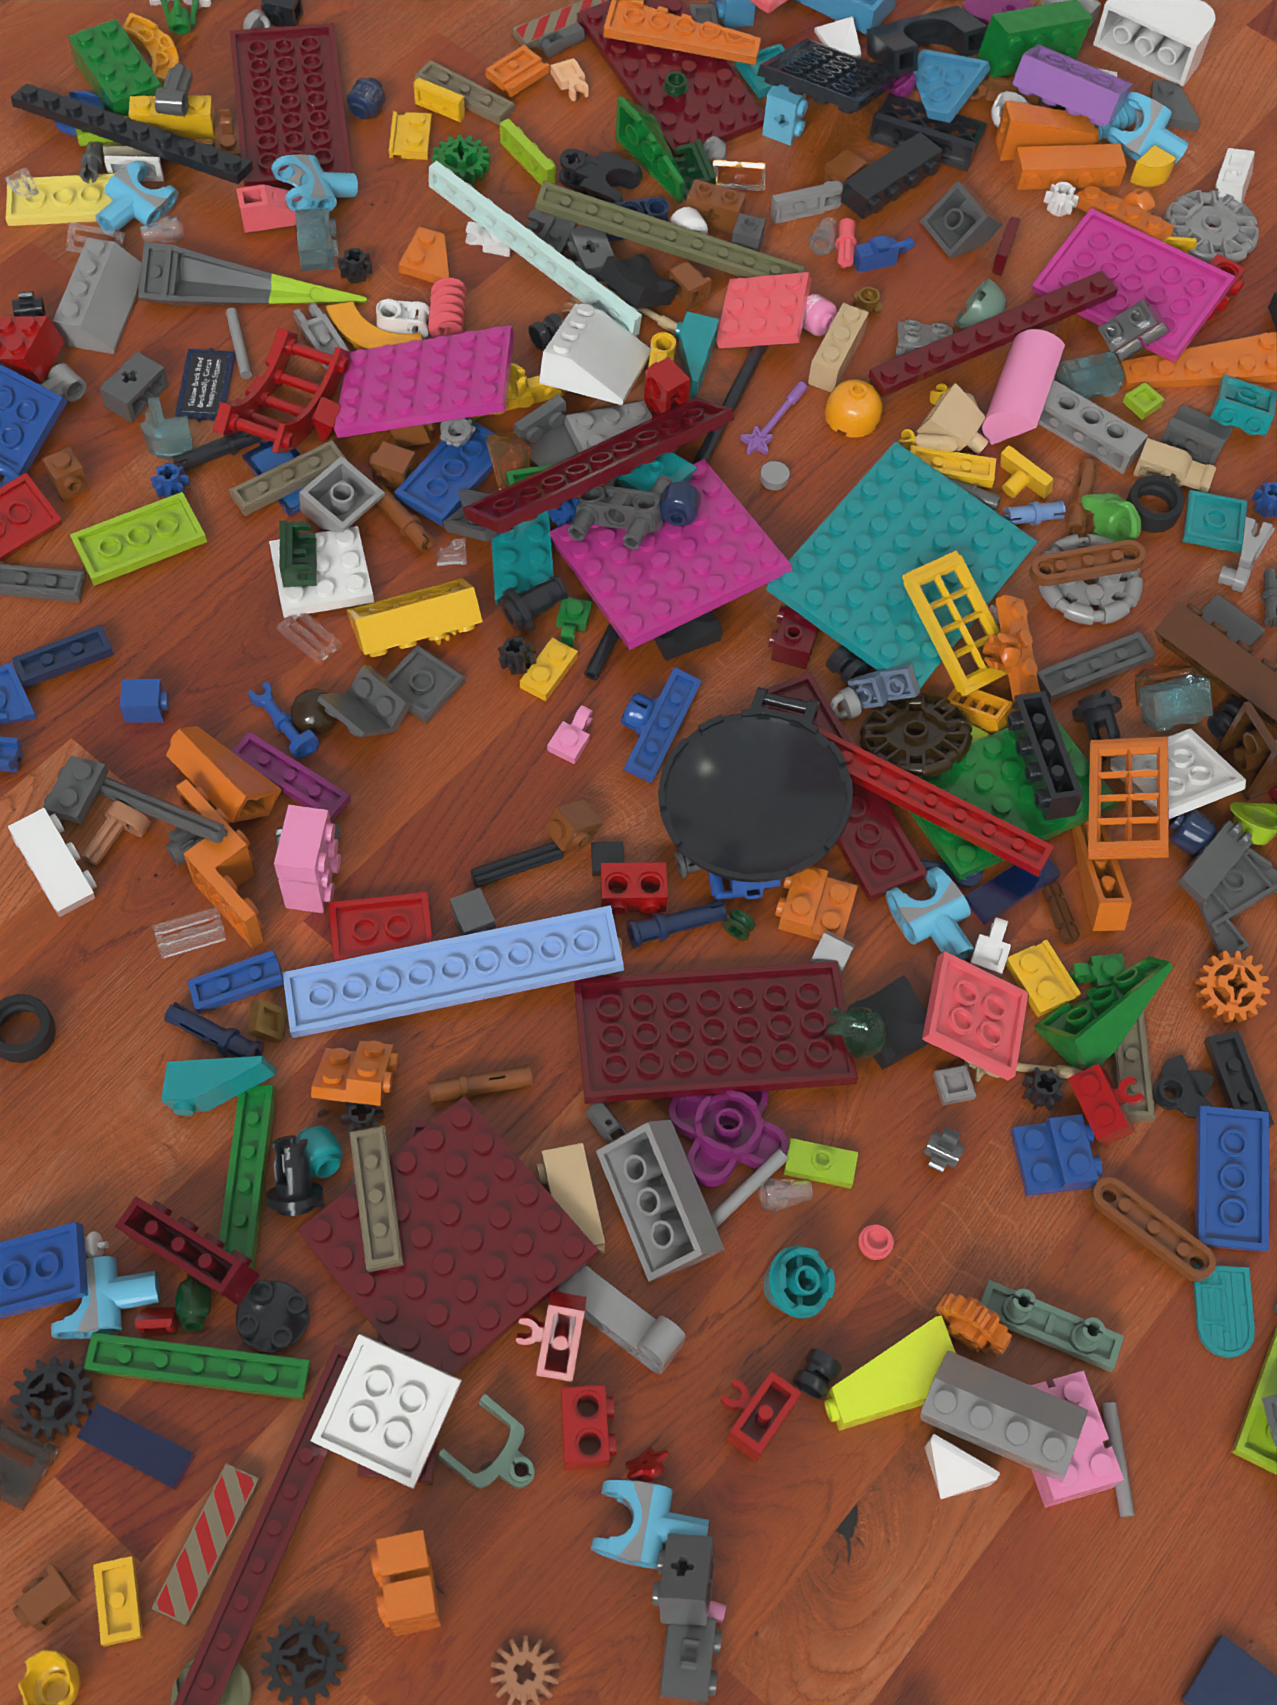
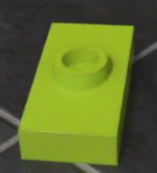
M790 1138L787 1152L789 1159L785 1163L783 1175L849 1189L852 1188L858 1152Z

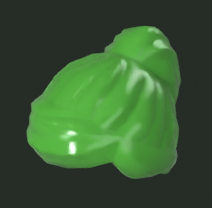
M1114 493L1083 495L1081 500L1083 508L1090 510L1094 514V534L1109 538L1115 542L1124 540L1135 541L1138 539L1142 529L1141 519L1132 503L1123 500Z

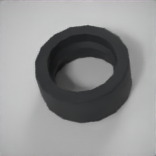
M1145 476L1134 483L1126 501L1132 503L1141 519V530L1158 533L1164 532L1175 525L1183 510L1185 499L1182 490L1171 480L1160 476ZM1144 495L1157 496L1169 505L1171 511L1160 514L1150 512L1140 504L1138 498Z
M15 994L5 997L0 1001V1031L7 1019L21 1012L36 1014L41 1024L36 1036L27 1043L20 1045L5 1043L0 1033V1057L10 1062L25 1063L35 1060L47 1052L54 1041L56 1032L54 1019L45 1004L32 995Z

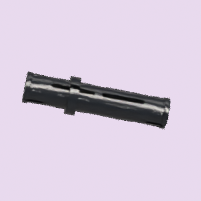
M239 431L235 434L223 435V438L176 456L174 455L172 458L175 465L187 461L177 465V467L183 466L184 471H187L230 453L232 456L236 455L240 449L261 443V438L255 435L247 438V436L252 434Z

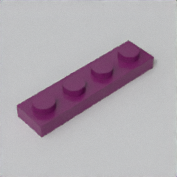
M248 732L232 750L234 754L282 789V793L302 806L328 810L331 823L351 801L350 794L251 732Z

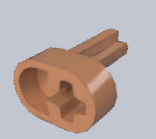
M114 800L104 813L107 818L85 848L81 857L91 865L97 866L123 829L137 837H142L152 824L151 821L136 809L118 800Z

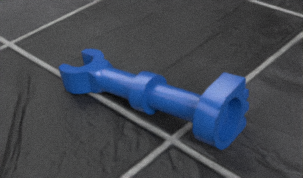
M262 683L265 692L263 695H256L252 690L248 691L251 703L256 707L265 709L273 719L275 728L278 731H283L290 740L289 750L296 759L306 758L318 751V738L310 730L302 734L298 732L292 724L290 715L287 712H283L275 703L269 683Z

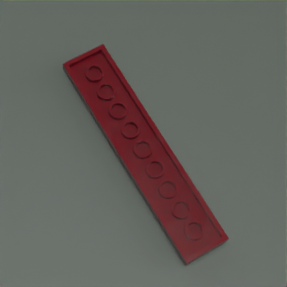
M697 397L464 507L465 518L499 534L510 532L514 526L536 519L538 514L547 510L557 509L562 506L563 502L571 498L582 497L586 494V491L594 487L604 486L611 479L619 475L629 474L633 471V468L639 465L652 463L656 460V457L664 453L674 452L679 449V446L687 442L697 441L705 433L722 429L724 424L734 420L733 409Z

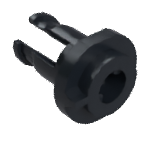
M557 575L550 577V580L545 583L538 584L527 591L523 590L518 594L511 587L503 591V596L497 600V603L514 630L518 631L521 629L525 634L534 631V619L552 608L557 602L569 598L563 583Z
M1105 689L1101 693L1086 696L1077 702L1078 707L1072 710V716L1075 722L1085 723L1089 741L1101 740L1099 729L1106 727L1109 739H1120V731L1115 717V713L1119 712L1123 707L1119 697L1112 696L1109 689ZM1106 756L1102 757V762L1107 761Z
M296 1135L280 1137L272 1142V1148H275L276 1154L274 1160L276 1186L267 1191L266 1203L269 1208L277 1210V1213L285 1216L302 1215L309 1213L314 1208L324 1207L323 1187L318 1183L311 1182L310 1161L306 1154L308 1140L302 1139L296 1144Z

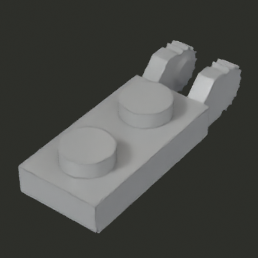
M832 180L831 182H824L823 185L772 195L770 218L773 223L777 224L823 214L825 211L839 208L841 197L837 195L842 193L843 184Z
M316 303L308 305L309 313L313 318L308 321L299 309L293 311L294 320L311 348L332 355L335 347L349 351L326 314L321 312ZM322 364L325 370H327L329 366Z

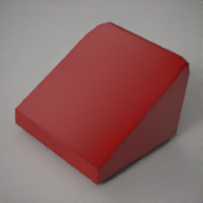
M325 397L320 398L313 416L319 439L322 442L326 441L331 434L341 405Z
M176 1307L142 1309L135 1319L136 1329L142 1336L176 1335L178 1333Z

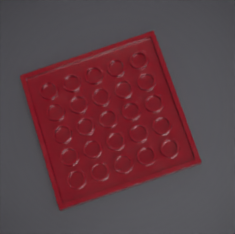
M465 1096L390 1155L404 1266L372 1272L367 1271L356 1183L297 1230L299 1235L389 1347L454 1377L519 1323L520 1316L532 1312L550 1296L552 1291L558 1290L599 1255L597 1247Z

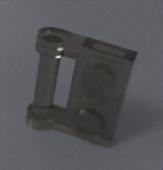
M0 1418V1441L36 1458L31 1468L0 1453V1500L24 1511L45 1472L55 1461L59 1453V1447L49 1442L44 1445L4 1425L5 1421Z

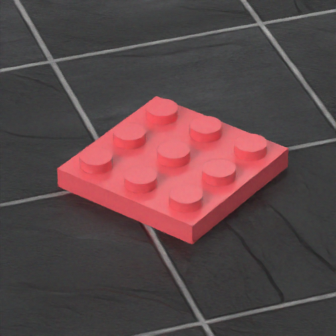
M810 273L729 279L716 338L718 348L799 343L812 281Z
M944 951L937 956L922 1040L1003 1079L1010 1080L1016 1076L1028 992Z

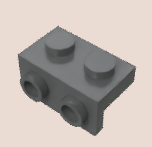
M462 488L458 491L462 507L443 521L446 532L486 542L494 539L497 536L496 532L467 520L463 510L464 507L491 494Z
M70 756L66 765L59 771L58 780L53 790L44 800L43 808H45L48 815L50 816L55 813L60 823L62 820L82 824L109 772L106 765Z

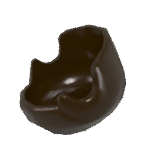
M309 689L296 696L291 706L290 714L297 730L303 733L310 730L314 735H323L333 728L337 718L326 713L325 707L317 701L320 694H328L327 692L320 689Z

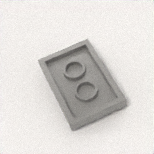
M640 401L566 415L564 424L580 453L653 417L645 402Z

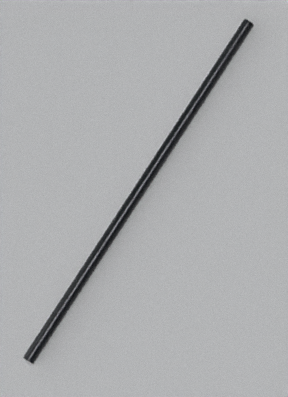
M768 345L752 346L722 405L732 408L733 414ZM728 423L724 424L720 430L707 433L692 464L703 459L707 463L710 461ZM610 623L584 671V675L593 681L598 680L620 637Z

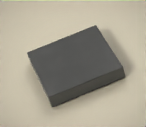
M1218 594L1201 610L1203 613L1202 618L1210 625L1213 621L1217 622L1228 631L1227 636L1235 643L1239 639L1250 648L1266 630Z
M419 645L385 678L413 701L408 712L426 724L466 683L464 675Z

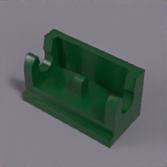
M695 140V143L680 145L674 149L676 154L686 153L683 157L674 158L684 180L683 195L686 202L695 179L716 185V175L700 140Z
M280 521L279 568L283 588L317 586L316 533L298 532L300 530H311V524L308 522Z

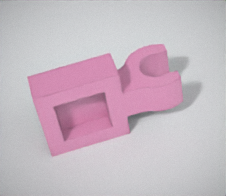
M581 705L571 725L564 721L561 723L548 743L547 750L575 764L590 741V734L585 731L593 720L590 717L593 710Z

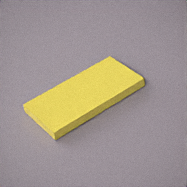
M116 173L98 174V178L94 183L91 181L92 177L90 178V183H86L81 179L80 175L7 179V225L97 222L96 214L113 201L104 193V188L109 179Z

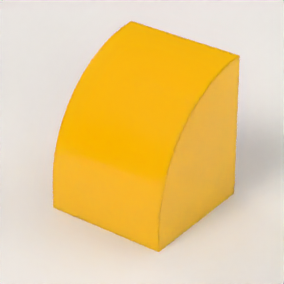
M1154 145L1136 162L1130 182L1145 187L1158 186L1164 183L1170 177L1176 158Z

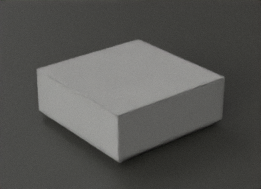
M826 930L811 961L813 963L838 961L839 973L841 975L855 944Z
M967 1064L934 1071L933 1078L942 1106L975 1099L976 1092Z

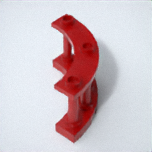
M278 327L271 349L265 360L268 368L263 377L256 376L251 385L246 389V397L244 399L236 398L230 402H220L212 431L222 435H231L243 431L272 441L274 444L271 452L283 454L295 449L315 428L313 416L320 398L325 397L332 400L342 374H346L349 369L350 351L335 347L332 355L299 344L297 333ZM296 354L328 365L329 367L321 385L286 373V367L291 356ZM285 384L314 394V397L307 407H303L272 395L278 385L282 386ZM270 407L296 416V418L284 423L260 413L263 409Z

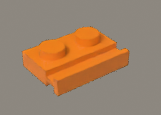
M525 45L486 68V78L502 91L506 90L510 97H513L549 74V64H544L542 58Z

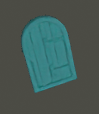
M1192 1265L1195 1269H1201L1200 1265ZM1216 1266L1208 1279L1201 1282L1193 1281L1196 1328L1200 1341L1208 1351L1219 1357L1235 1358L1248 1351L1254 1342L1255 1324L1250 1271L1247 1267Z

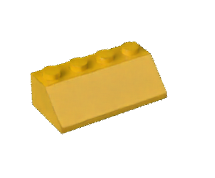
M463 578L347 609L360 650L364 655L369 654L370 657L384 655L388 653L387 649L399 646L400 649L417 645V640L428 638L430 641L446 637V632L449 631L467 632L475 629V624L483 622L475 589Z

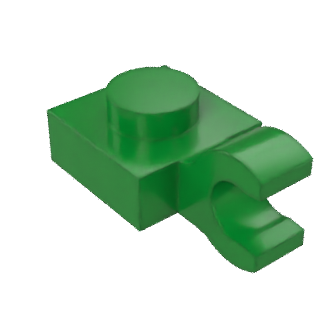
M572 597L561 601L556 618V627L562 628V643L572 648L576 631L586 633L592 611V601Z
M1122 953L1091 956L1087 963L1073 964V971H1068L1076 985L1093 982V986L1099 989L1114 982V975L1125 970L1126 966Z

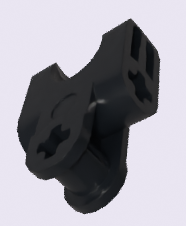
M568 149L562 152L560 156L562 169L559 173V180L562 185L572 188L576 192L609 203L623 201L620 191L613 187L621 186L627 189H634L643 178L642 170L638 164L607 151L600 152L595 158L581 150Z

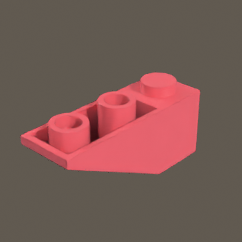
M268 185L236 189L245 233L326 220L325 213H302L289 209L285 201V195L290 190ZM296 197L292 202H297L302 197Z

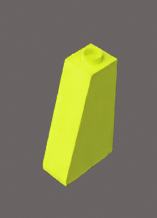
M942 1315L934 1317L830 1389L827 1395L828 1400H825V1408L830 1421H836L839 1431L924 1405L933 1380L947 1351L956 1353Z

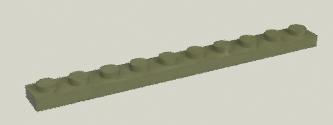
M545 181L542 183L535 203L536 210L743 278L803 273L805 269L803 266Z

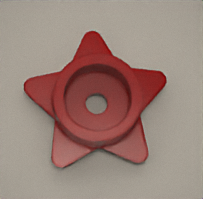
M649 1447L639 1457L627 1461L625 1466L630 1470L627 1474L628 1481L636 1478L638 1481L650 1482L660 1476L664 1471L662 1460L669 1456L667 1450L654 1452L652 1447Z

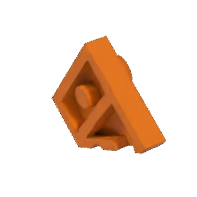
M419 226L398 264L399 273L432 283L439 279L449 278L445 234Z

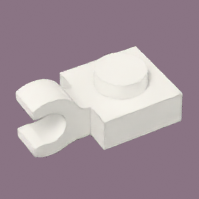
M468 222L466 233H468L466 237L467 244L483 245V252L510 257V247L483 229L478 223Z
M995 917L988 937L982 934L978 936L970 964L1000 978L1011 945L1002 942L1008 921Z

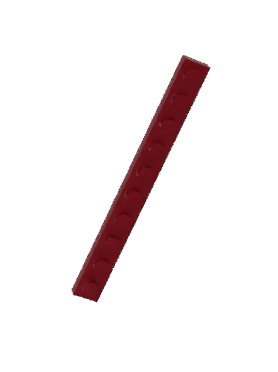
M1100 271L871 368L868 377L884 397L1012 342L1023 331L1031 329L1040 330L1110 300L1116 296L1118 289L1104 272Z
M335 1345L174 1705H219L330 1452L329 1449L311 1442V1439L351 1351Z

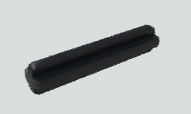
M553 841L472 868L470 870L471 879L474 885L479 887L563 858L564 852Z

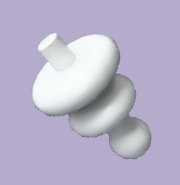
M92 1231L86 1238L84 1237L86 1259L88 1257L103 1256L104 1249L109 1247L108 1241H103L102 1236L96 1231Z

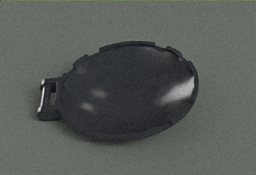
M758 687L750 709H743L739 714L723 717L721 714L700 724L698 726L699 729L687 739L683 738L673 749L662 770L659 782V809L663 825L677 849L692 863L709 873L740 882H768L790 877L804 871L821 860L835 846L850 818L853 788L846 760L833 741L830 742L819 732V728L814 725L820 701L812 699L809 702L769 693L768 689ZM765 705L786 709L798 713H803L804 717L774 709L765 708Z

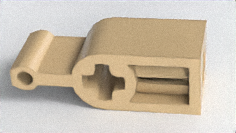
M1147 438L1133 475L1140 478L1160 476L1176 483L1178 487L1185 485L1197 489L1199 492L1208 493L1216 467L1211 464L1205 465L1193 461L1191 455L1182 449Z

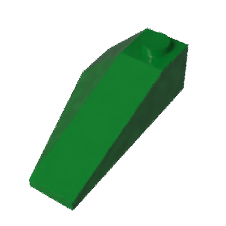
M622 96L618 97L615 139L678 204L683 202L684 180L657 120L642 106Z
M1148 956L1114 975V982L1099 989L1094 986L1085 991L1087 997L1071 1006L1067 1001L1058 1006L1038 1022L1034 1028L1069 1065L1082 1070L1097 1064L1102 1066L1104 1061L1115 1053L1173 966L1169 961Z

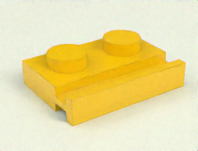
M393 111L389 158H393L394 155H401V159L428 160L432 125L431 113L405 112V115H397V112Z
M1044 940L1037 946L1033 945L1007 957L1005 966L1018 987L1028 992L1027 1001L1037 1017L1053 1011L1067 1001H1075L1080 997L1081 992L1048 940Z

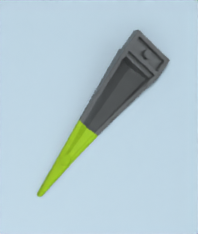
M144 242L138 298L141 301L168 303L169 305L368 302V299L364 296L264 272L178 246Z

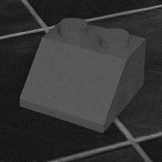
M957 181L920 221L950 258L983 246L1002 226L1000 221L973 189L960 181Z

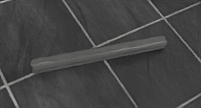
M107 776L98 791L100 795L112 800H118L138 811L215 843L222 842L223 838L228 834L227 829H224V825Z

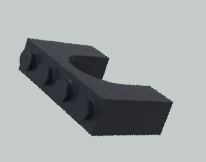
M955 5L867 29V55L892 75L899 76L918 70V45H945L964 57L979 54L987 31V25L960 6Z

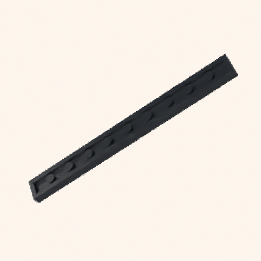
M26 83L11 96L13 107L235 184H239L253 171L252 160Z

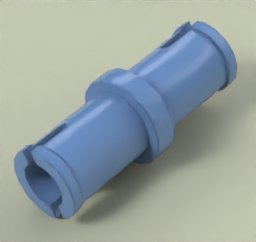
M1034 501L1025 506L1006 507L1004 512L1009 514H1004V518L1014 525L1023 523L1038 525L1041 521L1064 519L1065 514L1060 513L1066 512L1063 501L1042 504Z

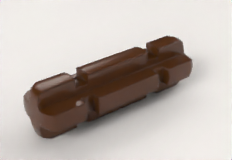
M1052 883L1044 886L1042 893L1045 901L1050 903L1048 908L1056 928L1061 930L1058 932L1061 941L1064 944L1076 942L1080 937L1077 926L1072 924L1074 918L1066 898L1061 897L1064 893L1060 884Z

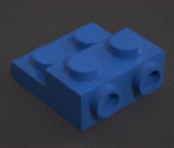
M1082 1114L1049 1118L1046 1123L1013 1127L1010 1131L1026 1197L1090 1189L1099 1180L1098 1176L1102 1175L1100 1157L1098 1155L1093 1156L1090 1143L1094 1141V1133L1089 1123H1084Z

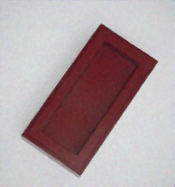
M1013 216L1009 218L992 269L993 274L999 276L1003 274L1016 237L1020 218Z

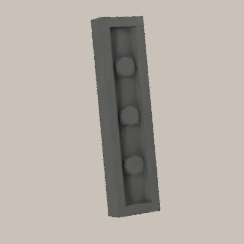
M1139 631L1038 671L1039 687L1041 691L1046 692L1048 700L1051 702L1152 662L1156 654Z

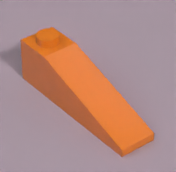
M1089 821L1072 828L1088 918L1093 931H1122L1126 928L1132 900L1117 859L1089 860ZM1101 825L1100 842H1111L1106 825Z

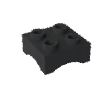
M637 254L627 260H618L614 256H607L599 274L607 283L608 288L618 292L625 299V302L635 309L670 305L679 288V285L673 280H667L658 275L653 269L650 260L644 254Z
M709 611L654 638L665 661L720 641L722 626L713 613Z
M905 975L896 979L879 992L859 1000L848 1007V1021L882 1070L929 1044L922 1040L927 1010L917 998Z

